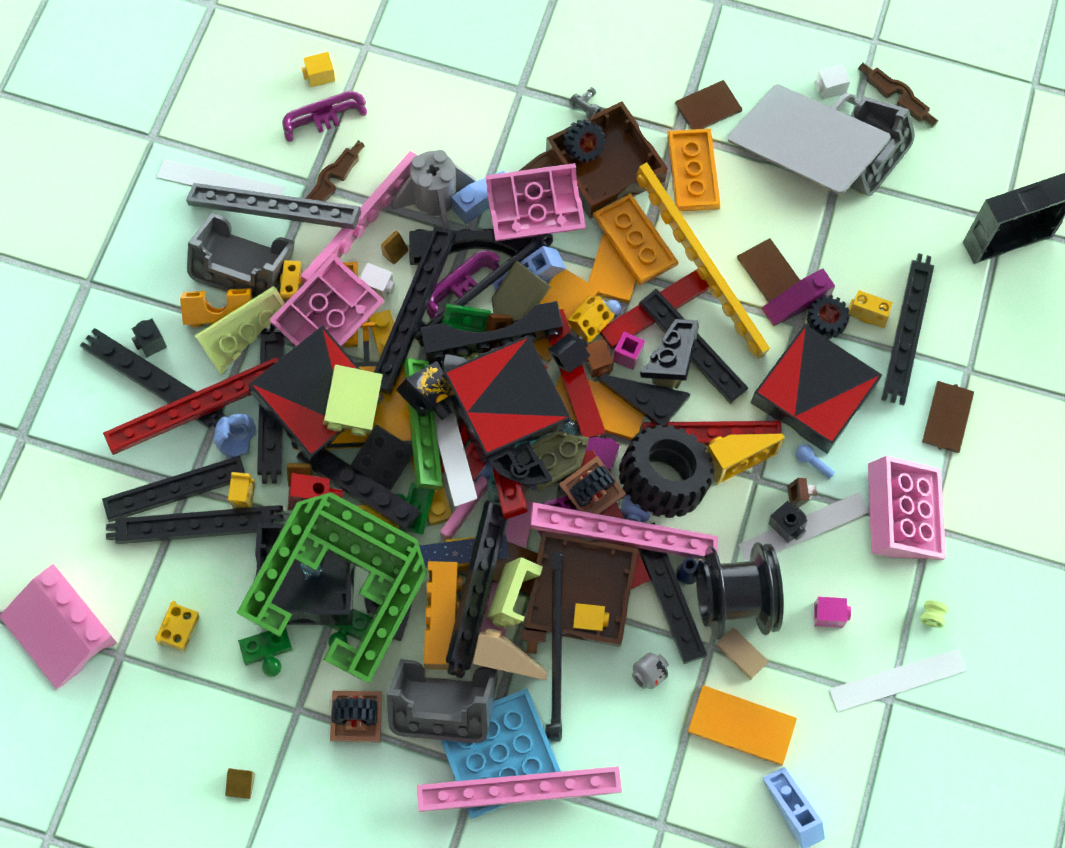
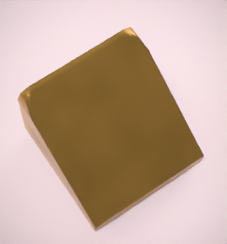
M397 230L381 244L382 255L392 264H396L409 251Z
M309 463L287 464L288 486L290 485L292 473L313 476L312 467Z
M228 768L225 796L251 799L255 773L249 770Z

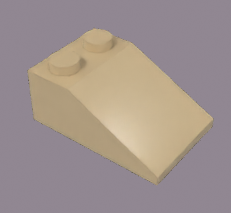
M487 628L486 631H482L479 634L473 664L538 679H547L549 670L507 636L501 635V630Z

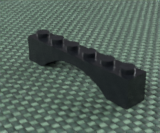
M425 229L409 231L410 265H419L432 231ZM461 229L460 231H455L457 236L449 255L463 250L486 249L512 257L530 243L533 237L495 242L493 229L479 231Z
M554 301L534 305L520 320L495 331L467 332L442 323L421 327L427 361L440 362L446 354L465 357L468 353L477 351L478 353H486L493 348L502 347L528 335L532 343L543 338L547 340L556 339L559 335H563V324L558 302Z

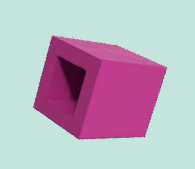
M623 332L614 350L613 361L634 371L643 352L645 340Z
M818 596L815 600L814 626L843 628L847 621H850L851 606H847V598Z

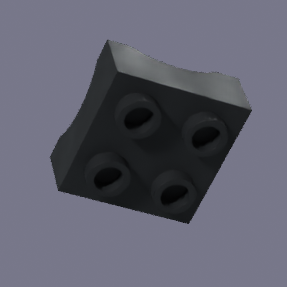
M376 424L350 466L391 491L411 460L413 447Z

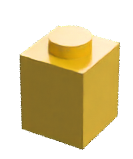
M329 52L303 58L304 67H301L304 80H309L310 87L336 81Z
M576 603L573 629L589 632L601 631L600 633H602L603 627L608 628L609 613L605 612V606Z

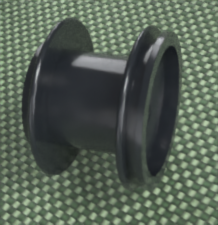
M756 542L751 549L750 561L720 563L715 548L709 546L706 549L704 560L698 561L696 571L698 606L704 626L710 627L714 637L718 640L723 637L726 620L755 618L759 630L765 636L769 635L771 631H780L784 614V594L780 565L774 547L771 544L762 545Z

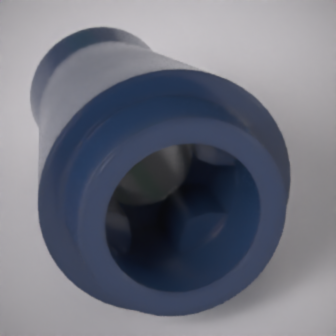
M687 558L678 566L676 576L681 583L690 585L696 582V560Z

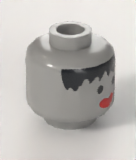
M649 652L633 664L632 677L642 689H654L668 678L667 667L669 664L661 654L657 656Z

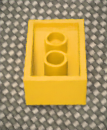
M728 435L724 438L720 436L713 439L709 443L706 453H710L713 460L711 462L714 465L715 471L713 477L717 485L777 455L785 439L784 435Z

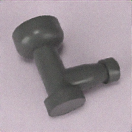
M590 87L581 97L577 93L573 94L569 100L571 106H577L586 112L587 119L602 111V107L593 104L591 106L587 103L597 93L593 87Z

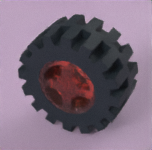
M577 120V123H571L572 127L566 129L568 133L564 134L563 137L566 138V141H563V145L566 146L564 148L571 157L580 161L589 162V160H595V156L599 157L601 155L599 153L600 150H604L602 145L606 144V140L603 139L605 137V133L602 132L603 129L588 120Z
M826 295L822 296L821 299L817 298L812 303L807 315L809 327L822 336H827V339H831L832 336L836 338L839 334H842L850 319V314H848L850 310L848 307L845 308L846 303L844 301L841 303V298L839 297L833 299V295H829L828 298H826Z

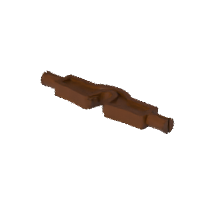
M864 62L858 67V70L868 76L866 81L885 98L899 93L901 97L897 101V106L909 109L910 116L918 122L924 120L932 127L938 123L939 120L929 113L930 107L915 97L912 89L907 84L892 79L877 67L873 70Z
M357 140L351 150L346 148L334 163L326 166L318 176L317 185L305 199L327 201L336 191V186L329 179L346 180L352 168L359 161L358 154L365 147L364 143H360V140Z

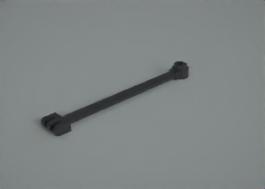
M553 235L533 236L530 243L451 305L465 306L508 272L516 260L522 261L530 253L542 246L549 247L553 242ZM444 311L427 324L421 321L415 335V339L421 347H424L421 327L441 324Z
M553 552L551 555V569H553L551 724H546L545 733L551 742H561L562 570H564V555L560 552Z

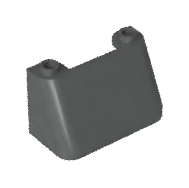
M864 97L854 109L855 118L883 130L891 136V140L850 186L859 193L871 196L911 148L915 132L909 109Z
M211 213L188 242L187 273L189 277L199 283L226 292L230 289L252 288L253 299L273 286L277 289L280 275L283 273L284 260H290L294 251L295 241L278 237L272 242L270 248L232 235L229 221L224 217Z
M400 659L386 694L389 729L395 735L402 737L466 743H481L485 741L490 726L498 670L489 667H479L474 671L473 681L427 678L421 663L414 660Z

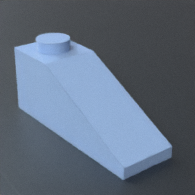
M486 178L467 185L452 196V210L465 224H468L489 209L485 184Z
M542 246L520 262L545 282L566 269L558 250ZM508 272L493 283L495 290L498 289Z
M783 767L763 777L765 785L800 847L808 848L824 840L823 821L787 769Z

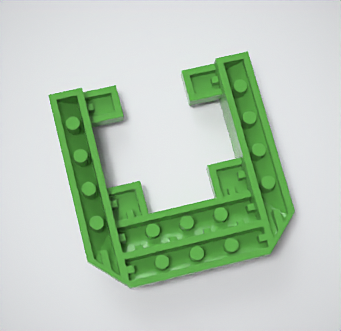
M333 493L297 502L236 613L280 637L292 614L271 602L294 559L313 570H317L326 551H330L369 573L358 594L378 604V607L356 648L338 638H334L323 660L356 678L370 683L427 575L418 540Z

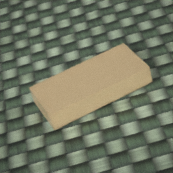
M734 627L716 644L750 680L769 662Z

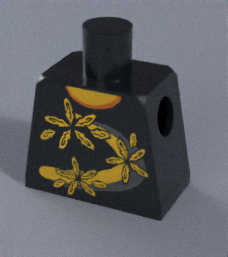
M437 361L406 378L396 389L421 416H426L430 412L435 411L441 421H443L453 413L446 404L450 398L441 382L443 371Z

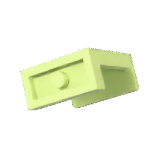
M335 365L323 425H328L327 429L333 431L351 430V434L365 436L366 433L370 434L383 374Z
M522 557L505 564L486 618L493 620V625L506 628V626H514L523 622L525 617L513 612L522 582L540 576L543 567Z

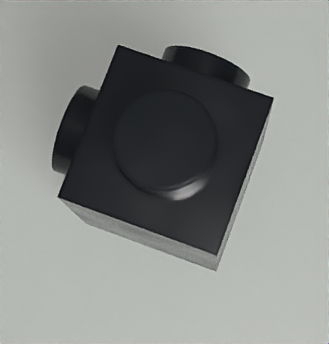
M153 318L140 321L135 327L131 328L135 335L131 339L137 350H143L146 358L167 348Z
M571 333L566 334L548 349L557 366L568 373L580 367L590 357L586 349L588 345L581 336L577 337Z
M786 501L770 515L768 524L789 543L793 539L797 541L805 534L808 520L801 509L795 508Z

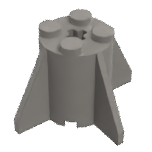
M444 150L427 151L412 159L411 175L392 200V209L395 210L415 204L418 210L427 212L430 216L439 215L443 228L449 229L446 213L452 208V196L477 180L453 163Z

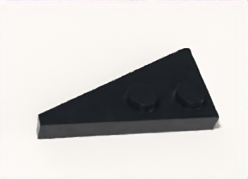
M602 374L599 378V382L655 425H662V427H665L691 395L684 391Z

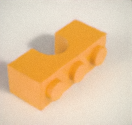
M252 288L228 290L226 295L227 304L221 308L213 307L208 303L206 291L183 292L180 297L183 325L201 327L203 324L216 323L252 300Z

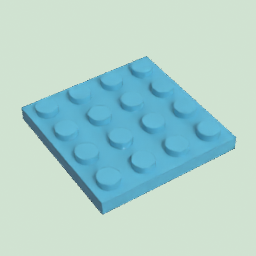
M528 688L494 701L489 731L485 741L481 743H466L440 740L456 781L561 772ZM509 804L470 807L466 809L472 820Z

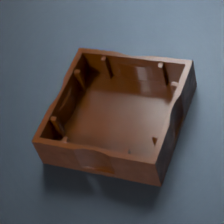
M623 101L596 113L588 119V121L597 124L603 129L602 132L605 133L603 139L606 140V144L602 145L604 150L599 152L601 155L599 157L595 156L593 161H580L571 157L564 148L566 146L563 145V141H566V138L563 137L564 134L568 133L566 129L546 138V152H548L556 166L575 163L579 198L582 202V208L589 219L593 218L594 212L630 193L635 197L646 191L645 188L640 187L636 179L639 166L648 163L660 183L666 180L667 166L653 145L643 136L638 123ZM588 132L584 133L580 138V149H584L589 143L590 134Z
M542 531L536 564L542 566L543 569L540 576L534 578L524 626L525 630L552 634L553 569H551V555L553 552H560L564 555V570H562V637L621 647L638 548L606 542H588L573 536ZM576 603L605 606V612L609 613L608 628L603 627L602 633H600L601 631L589 632L573 629Z

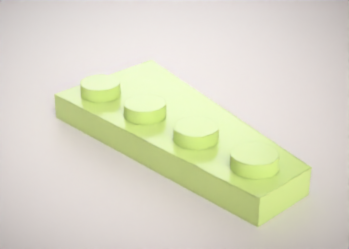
M274 286L195 335L220 375L223 374L226 367L233 360L235 361L241 355V352L249 344H252L257 339V335L271 324L269 320L285 304Z

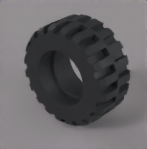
M656 425L652 429L650 427L643 429L641 433H637L633 437L619 464V480L621 484H624L623 490L626 495H630V501L633 504L640 505L641 510L644 512L648 510L654 516L660 517L665 515V518H674L675 515L682 517L687 513H691L701 503L714 479V465L711 463L713 460L710 453H706V446L703 443H699L697 441L698 438L693 434H687L686 430L679 428V430L674 429V426L666 425L665 427ZM650 462L668 464L680 474L683 481H672L662 477L653 469Z

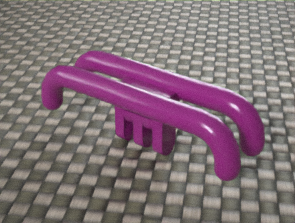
M345 91L291 110L286 113L282 120L285 139L288 142H292L294 139L293 130L311 122L315 123L319 133L323 132L321 124H325L327 130L332 129L329 121H333L334 126L338 127L340 124L336 114L348 109H356L361 116L367 115L366 100L357 91Z
M481 250L436 285L426 309L430 319L432 320L439 315L437 313L439 310L437 304L451 292L459 299L464 295L463 292L467 293L471 289L470 287L473 288L478 284L471 277L483 267H488L492 271L496 270L499 267V256L493 251Z

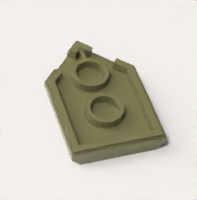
M516 260L491 298L493 313L510 315L513 318L511 323L513 324L525 316L534 305H539L551 286Z
M556 430L531 444L538 459H542L552 477V481L548 483L534 485L538 492L581 468L589 437L570 435Z

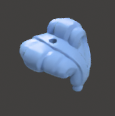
M246 414L222 417L216 424L214 443L219 451L231 458L241 456L243 453L249 454L250 439L257 433L254 420Z

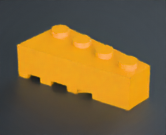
M428 561L429 582H427L428 606H426L427 628L425 629L424 669L448 670L449 663L446 662V657L460 600H457V594L462 592L463 577H458L457 562Z

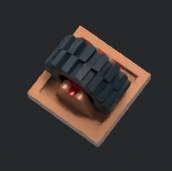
M598 456L559 484L578 511L599 515L626 496L625 491Z
M332 691L330 742L381 743L382 691Z

